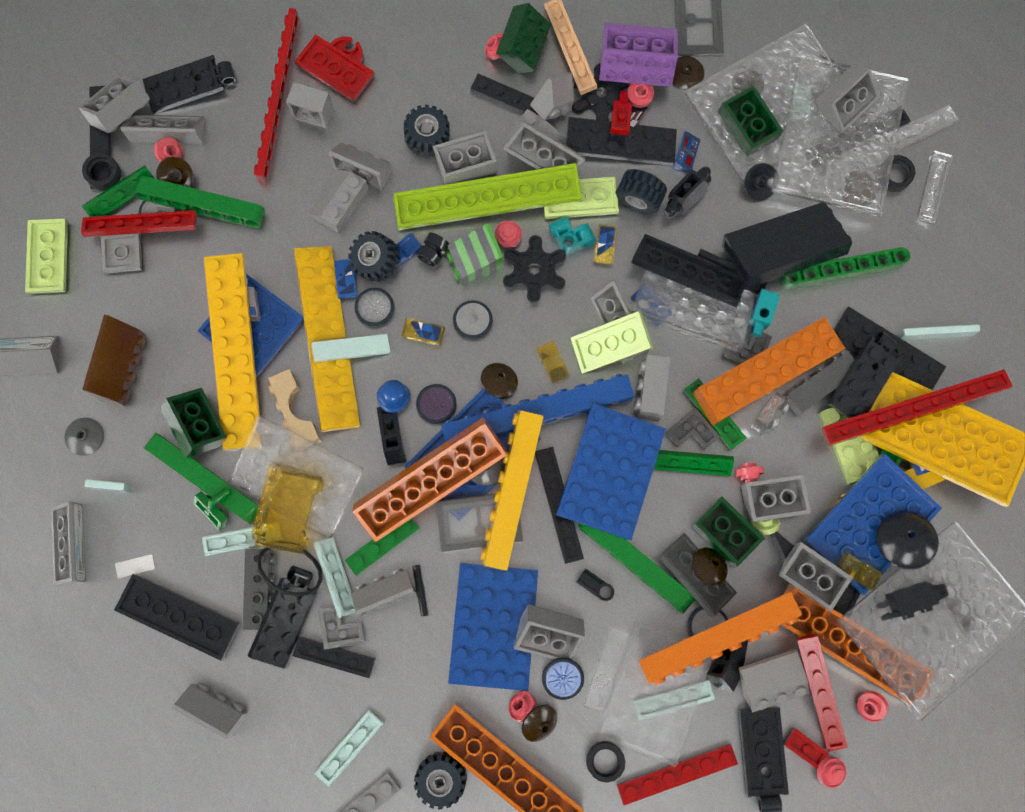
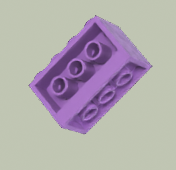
M604 23L599 80L672 87L678 58L677 29Z

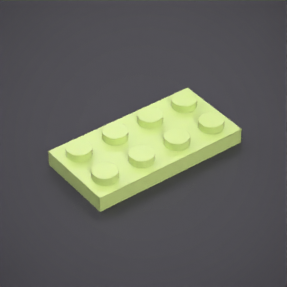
M615 177L579 179L582 201L544 207L545 219H556L565 216L570 218L618 214Z
M65 218L28 220L26 293L66 292L68 221Z
M640 311L571 337L582 374L653 348Z
M834 408L819 413L824 426L847 419ZM855 438L832 446L847 484L858 481L879 457L876 446L861 438Z

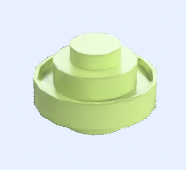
M780 519L751 521V525L761 535H770L778 531Z

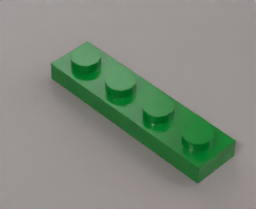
M144 165L83 204L82 208L89 217L105 216L135 196L134 192L141 176L154 177Z
M698 378L687 386L683 392L712 426L693 395L696 389L704 385ZM730 416L712 426L730 451L747 439Z
M659 450L654 470L731 476L734 456Z
M411 518L377 542L372 539L344 561L355 576H358L420 528Z

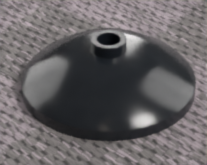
M897 511L891 513L881 521L876 531L878 550L889 563L898 568L907 570L922 568L933 560L938 551L939 540L934 526L925 517L915 512ZM907 533L913 534L914 538L908 537Z

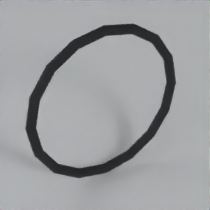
M286 543L270 544L261 550L257 558V568L263 580L273 589L285 595L297 597L310 595L319 589L323 580L322 569L317 560L306 550L296 545ZM277 547L292 548L303 553L314 563L318 570L319 579L316 586L309 591L299 593L287 591L276 586L266 577L262 570L261 559L264 553L271 548Z

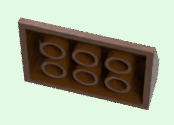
M104 314L82 390L102 402L125 406L126 402L130 399L131 393L129 390L131 383L135 381L136 365H139L141 360L140 351L146 342L145 334L138 328Z

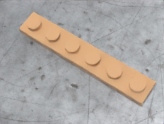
M552 0L545 3V10L580 95L597 89V84L562 0Z

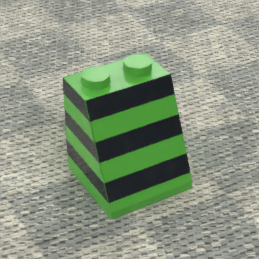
M489 223L447 245V259L449 263L453 262L455 269H452L456 280L460 279L462 285L503 269V255Z

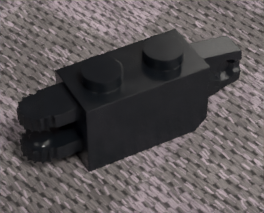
M704 166L698 172L691 169L670 191L668 195L669 201L664 209V216L671 220L678 213L684 216L706 194L707 186L711 182V170L709 167Z
M924 581L885 594L887 600L877 603L876 606L877 609L890 606L892 613L883 614L881 616L882 621L902 617L903 620L915 617L914 612L921 611V613H926L934 610L932 606L940 604L939 600L947 597L949 593L945 584L932 586L931 583Z

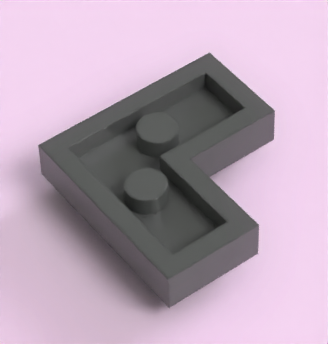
M762 333L761 337L751 335L748 344L730 338L722 356L741 364L768 349L772 336L766 333Z
M696 408L665 432L677 447L693 436L704 450L720 438L718 433Z

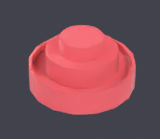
M502 33L492 36L487 42L485 54L492 60L500 58L496 51L501 41Z
M632 83L627 91L628 102H631L637 108L648 106L654 97V90L651 85Z
M165 137L158 140L155 144L154 154L159 162L168 157L181 158L182 148L175 139Z
M504 221L496 227L495 238L499 246L514 248L520 243L522 231L517 223Z
M756 462L741 464V469L735 470L736 478H741V481H745V483L756 482L757 479L761 478L760 475L765 474L764 467L757 466Z
M525 691L515 694L509 704L510 716L514 720L523 723L526 715L533 708L537 707L535 697Z
M875 691L865 692L857 702L860 715L870 722H879L888 714L889 708L886 699Z
M833 756L824 758L817 769L819 781L829 788H836L841 785L847 774L844 762Z

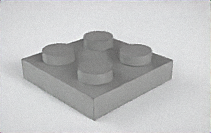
M141 235L101 236L102 272L109 274L142 270Z

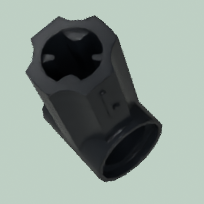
M586 568L576 581V583L603 602L610 601L614 596L612 585L606 583ZM603 587L609 588L611 591L610 597L603 598L600 595V589Z

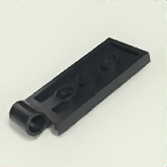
M211 55L142 80L145 91L150 98L148 101L150 110L153 114L223 91L222 84H233L236 78L231 62L222 61L216 65L215 56ZM198 76H201L199 81L195 80Z
M883 331L878 332L874 337H869L829 400L828 405L847 419L868 413L901 359L899 356L894 357L891 355L898 343ZM873 363H876L875 370L872 368Z
M293 565L288 570L287 579L284 577L280 578L277 586L284 590L298 593L309 591L311 588L307 586L311 583L312 572ZM275 590L247 656L251 659L285 669L318 590L310 595L300 597L285 595ZM294 603L293 608L289 610V604Z
M769 707L752 712L751 709H738L747 798L758 796L760 812H782L780 795H788L789 790L780 707ZM763 767L768 768V774L763 775L761 773Z

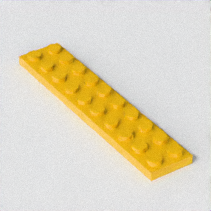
M332 246L294 248L293 252L321 432L359 428L360 422L350 359L314 363L311 346L312 342L346 339L341 302L337 294Z
M244 254L204 257L220 424L227 436L226 440L222 443L223 450L263 446Z

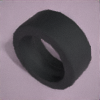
M106 153L90 155L82 165L84 179L92 188L99 191L107 190L121 179L119 164ZM101 163H109L112 167L110 176L105 180L95 181L91 176L94 167Z
M892 155L886 158L878 168L877 180L885 190L900 192L905 190L914 180L916 174L915 166L905 156ZM892 164L902 167L906 172V179L900 183L892 181L886 174V168Z
M598 742L587 753V769L600 782H613L621 777L625 770L626 761L624 754L612 742ZM600 750H611L617 756V767L612 773L602 774L596 770L594 757Z

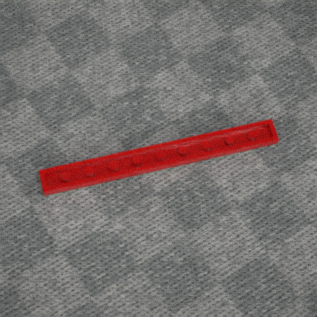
M289 8L288 15H285L284 18L285 30L281 33L282 45L278 48L279 60L278 64H275L274 67L275 80L271 82L272 95L268 98L267 102L268 114L266 113L264 116L265 129L261 132L262 144L257 151L258 164L254 166V175L259 183L267 182L299 22V16L295 8Z
M1005 369L823 426L822 432L830 447L1009 390L1013 385Z

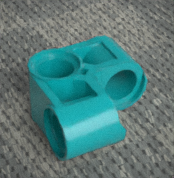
M567 216L549 223L553 237L556 239L560 249L566 254H572L583 248L590 247L597 241L587 223L572 229ZM571 241L573 244L568 246L564 242Z

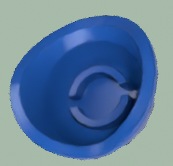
M389 380L378 389L377 401L386 412L396 413L403 410L408 404L411 396L410 390L398 380Z

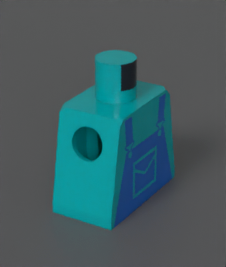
M761 289L754 298L747 323L749 326H752L750 332L752 336L761 337L763 330H766L771 325L780 294Z

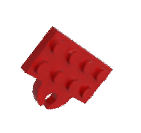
M315 34L294 61L296 66L352 102H355L375 75L373 70L362 64L363 50L358 41L355 43L353 50L346 49L353 42L352 37L348 36L336 38L329 43Z

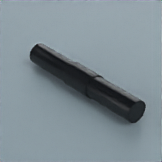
M414 565L412 569L420 616L424 617L428 616L420 565Z

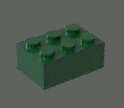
M529 3L513 6L496 54L519 74L535 71L552 24Z
M754 85L723 102L718 110L719 115L747 157L775 142L783 133V129Z
M202 387L168 397L160 408L185 459L221 447L227 438Z
M723 496L718 498L691 525L733 568L738 567L765 539Z

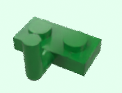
M224 488L211 498L200 491L195 495L193 504L220 531L226 525L227 516L222 509L216 507V504L231 493L228 488Z

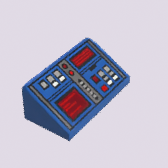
M684 131L674 169L689 173L693 168L700 144L699 138Z

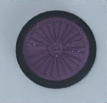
M432 384L422 389L418 394L416 408L419 415L425 421L434 424L443 423L454 414L457 403L456 397L448 387L441 384Z

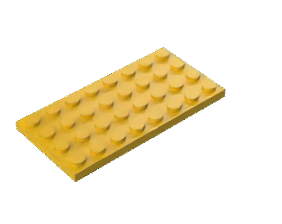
M893 372L869 412L934 391ZM964 404L858 437L1004 507L1009 506L1025 468V432Z

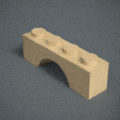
M288 369L269 377L270 384H268L270 393L272 395L275 394L277 398L275 405L278 412H282L284 415L282 422L285 429H289L292 436H289L292 446L297 447L301 451L321 442L315 424L312 421L300 420L293 414L292 401L294 396L300 391L293 372Z

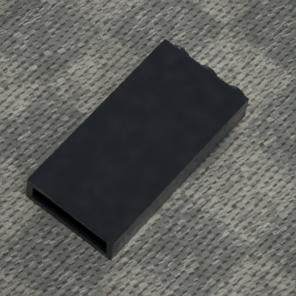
M825 201L724 234L722 248L746 288L847 255L852 245L851 237L846 234L842 224L836 219L832 209L827 206Z

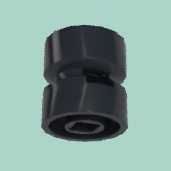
M429 232L424 240L425 245L419 248L416 257L423 263L436 268L442 259L441 254H445L449 242L440 235Z

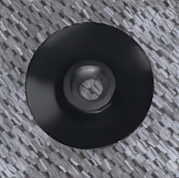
M759 163L751 167L744 179V188L747 195L755 200L769 198L775 192L778 185L777 171L773 166L766 163Z

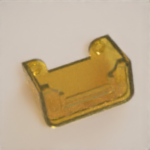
M271 461L252 527L251 537L254 544L302 554L303 549L307 548L309 542L305 528L314 495L323 490V477Z

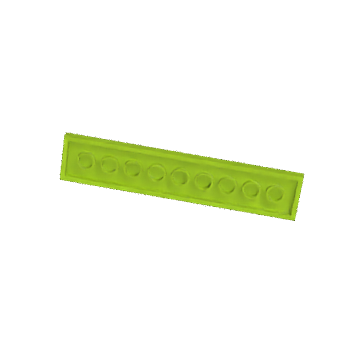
M576 163L393 193L399 230L582 201Z

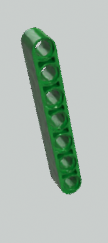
M145 176L140 177L134 192L135 197L146 202L183 211L195 210L199 215L252 228L260 227L265 213V208L255 203Z
M904 247L830 260L782 276L780 283L783 288L791 290L901 268L910 260V252ZM896 255L901 257L902 261H899ZM878 259H881L884 264H880ZM860 262L864 263L866 265V268H863L860 265ZM842 266H846L848 271H844ZM824 269H827L830 272V275H827L824 272ZM805 272L810 273L812 278H808ZM787 276L793 277L794 282L789 281Z
M155 432L145 445V450L209 496L214 497L224 488H228L231 494L219 503L247 523L251 524L262 510L259 505L192 457L185 459L181 449Z
M579 524L578 528L682 614L695 601V598L687 589L626 539Z

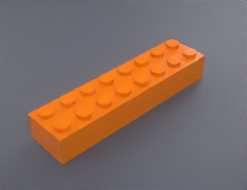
M823 317L702 385L693 392V395L712 426L831 359L846 348L826 317Z
M483 417L355 502L352 512L373 540L377 542L507 456L506 448Z
M788 585L784 594L792 593L802 615L798 617L800 621L789 626L783 623L781 626L799 637L817 633L822 652L913 708L916 706L934 675L933 671L834 609L832 611L827 610L793 585Z
M789 592L638 661L648 683L654 682L656 686L667 680L666 676L670 674L676 677L685 673V668L690 665L693 669L703 665V659L711 657L714 660L723 655V650L729 648L730 651H734L742 647L741 642L748 640L751 643L760 639V634L767 631L768 634L780 630L779 625L786 623L787 626L800 621L798 617L802 613L792 593Z
M457 703L453 705L429 736L431 740L518 812L585 811L583 806Z

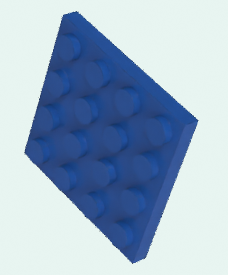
M246 274L248 287H254L257 292L261 321H251L256 377H258L304 322V318ZM209 316L197 331L212 342Z

